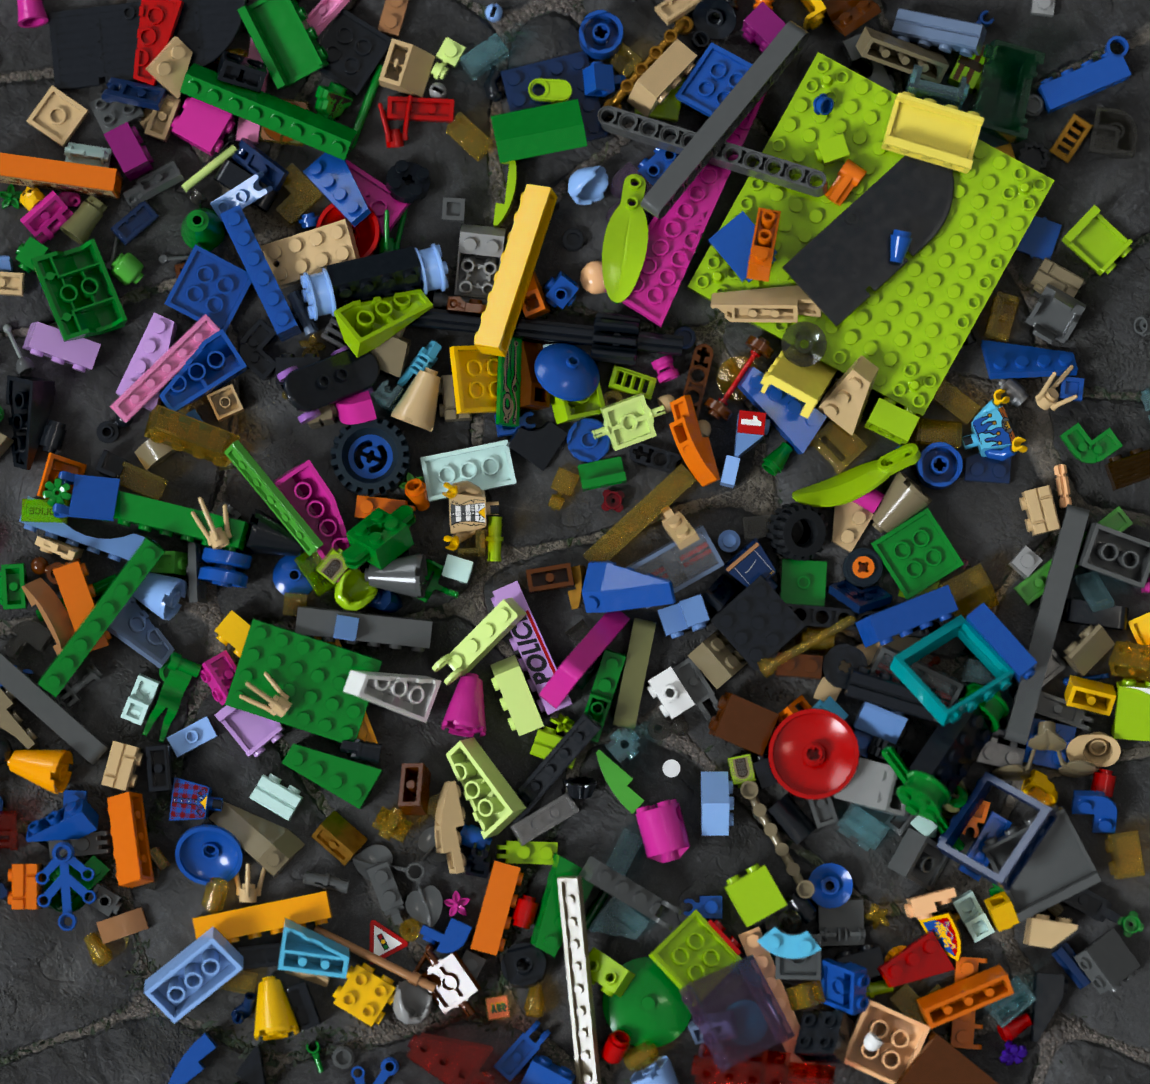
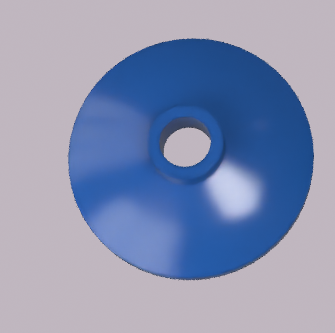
M302 554L298 556H284L277 562L273 570V582L281 594L289 598H301L308 595L314 589L318 575H316V569L314 572V568L310 566L312 561L306 560L308 557ZM293 571L298 572L299 576L297 579H291L290 574Z
M825 863L813 870L808 880L815 887V892L811 896L812 900L824 908L842 906L849 900L853 891L851 875L844 867L835 863ZM828 881H831L834 884V888L832 890H828L826 888V883Z

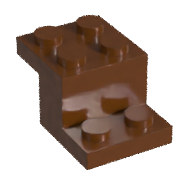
M822 0L827 8L824 15L826 22L844 36L881 13L879 5L873 0Z

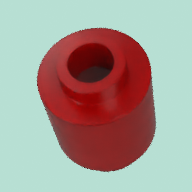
M1099 769V773L1094 772L1090 791H1101L1108 798H1112L1116 776L1112 775L1113 771Z
M523 895L522 899L517 898L512 919H514L512 925L530 930L531 924H534L539 906L538 903H535L536 898Z
M616 1030L609 1035L601 1050V1056L607 1063L618 1064L621 1062L630 1046L629 1035L621 1030Z

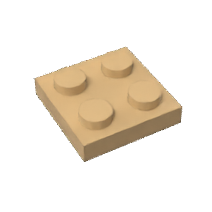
M51 86L27 119V123L64 148L89 111L54 86Z

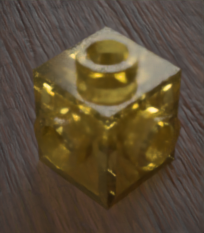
M382 806L372 826L379 830V836L389 841L392 837L403 842L413 822L404 818V813L399 809L392 807L389 810Z

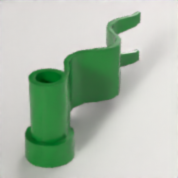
M172 652L166 666L170 671L163 683L157 703L147 720L142 735L147 736L155 720L167 707L159 738L160 742H164L169 726L178 712L181 699L192 676L197 678L202 666L200 664L183 658L177 652Z

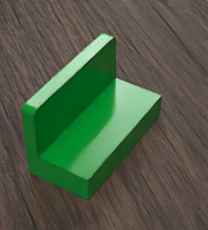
M620 456L578 465L583 491L627 482Z

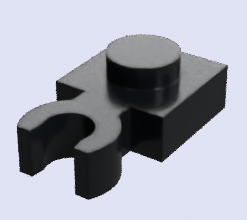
M473 843L472 851L468 854L465 875L488 878L491 856H488L490 849L488 844H486L484 850H480L477 848V843Z

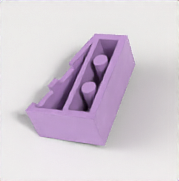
M37 321L30 324L22 349L28 350L30 354L38 357H43V355L52 358L51 361L64 365V363L71 364L73 369L85 373L86 370L93 369L101 344L85 338L64 342L59 329Z

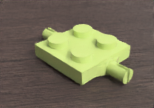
M637 394L600 408L604 419V427L592 430L594 439L607 435L610 438L613 450H620L657 436L654 429V418L666 414L665 408L661 405L650 409L647 406L644 394Z

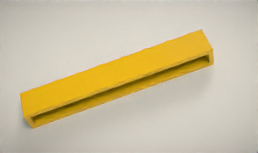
M527 184L525 191L521 194L520 206L514 215V224L512 230L508 233L505 251L501 254L500 267L494 275V285L492 291L488 294V303L485 311L482 312L479 330L474 336V344L483 354L502 357L507 355L558 198L551 187Z

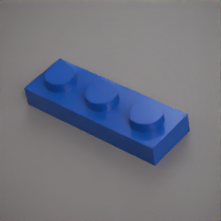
M991 811L966 856L987 867L989 860L982 851V846L985 845L984 841L993 836L999 838L1005 835L1004 831L1010 828L1012 822ZM960 864L959 871L976 881L980 880V875Z

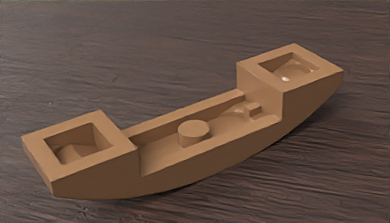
M40 577L23 585L22 589L31 606L37 605L57 643L53 648L58 655L75 631L62 602L51 587Z

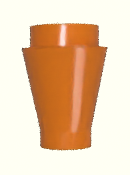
M418 478L409 480L405 485L406 496L419 511L427 510L430 503L428 501L426 484Z

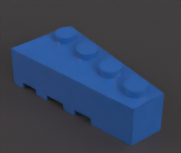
M946 585L870 615L855 624L865 648L879 642L882 646L894 641L892 637L898 634L902 638L912 634L913 628L919 626L920 630L932 626V621L939 618L940 622L952 618V613L957 611L958 607L949 586Z

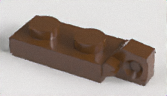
M449 296L447 300V310L482 314L487 305L482 304L483 300L469 299V303H466L460 296Z

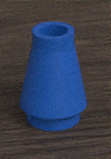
M894 229L893 235L890 234V261L903 263L912 241L911 232Z

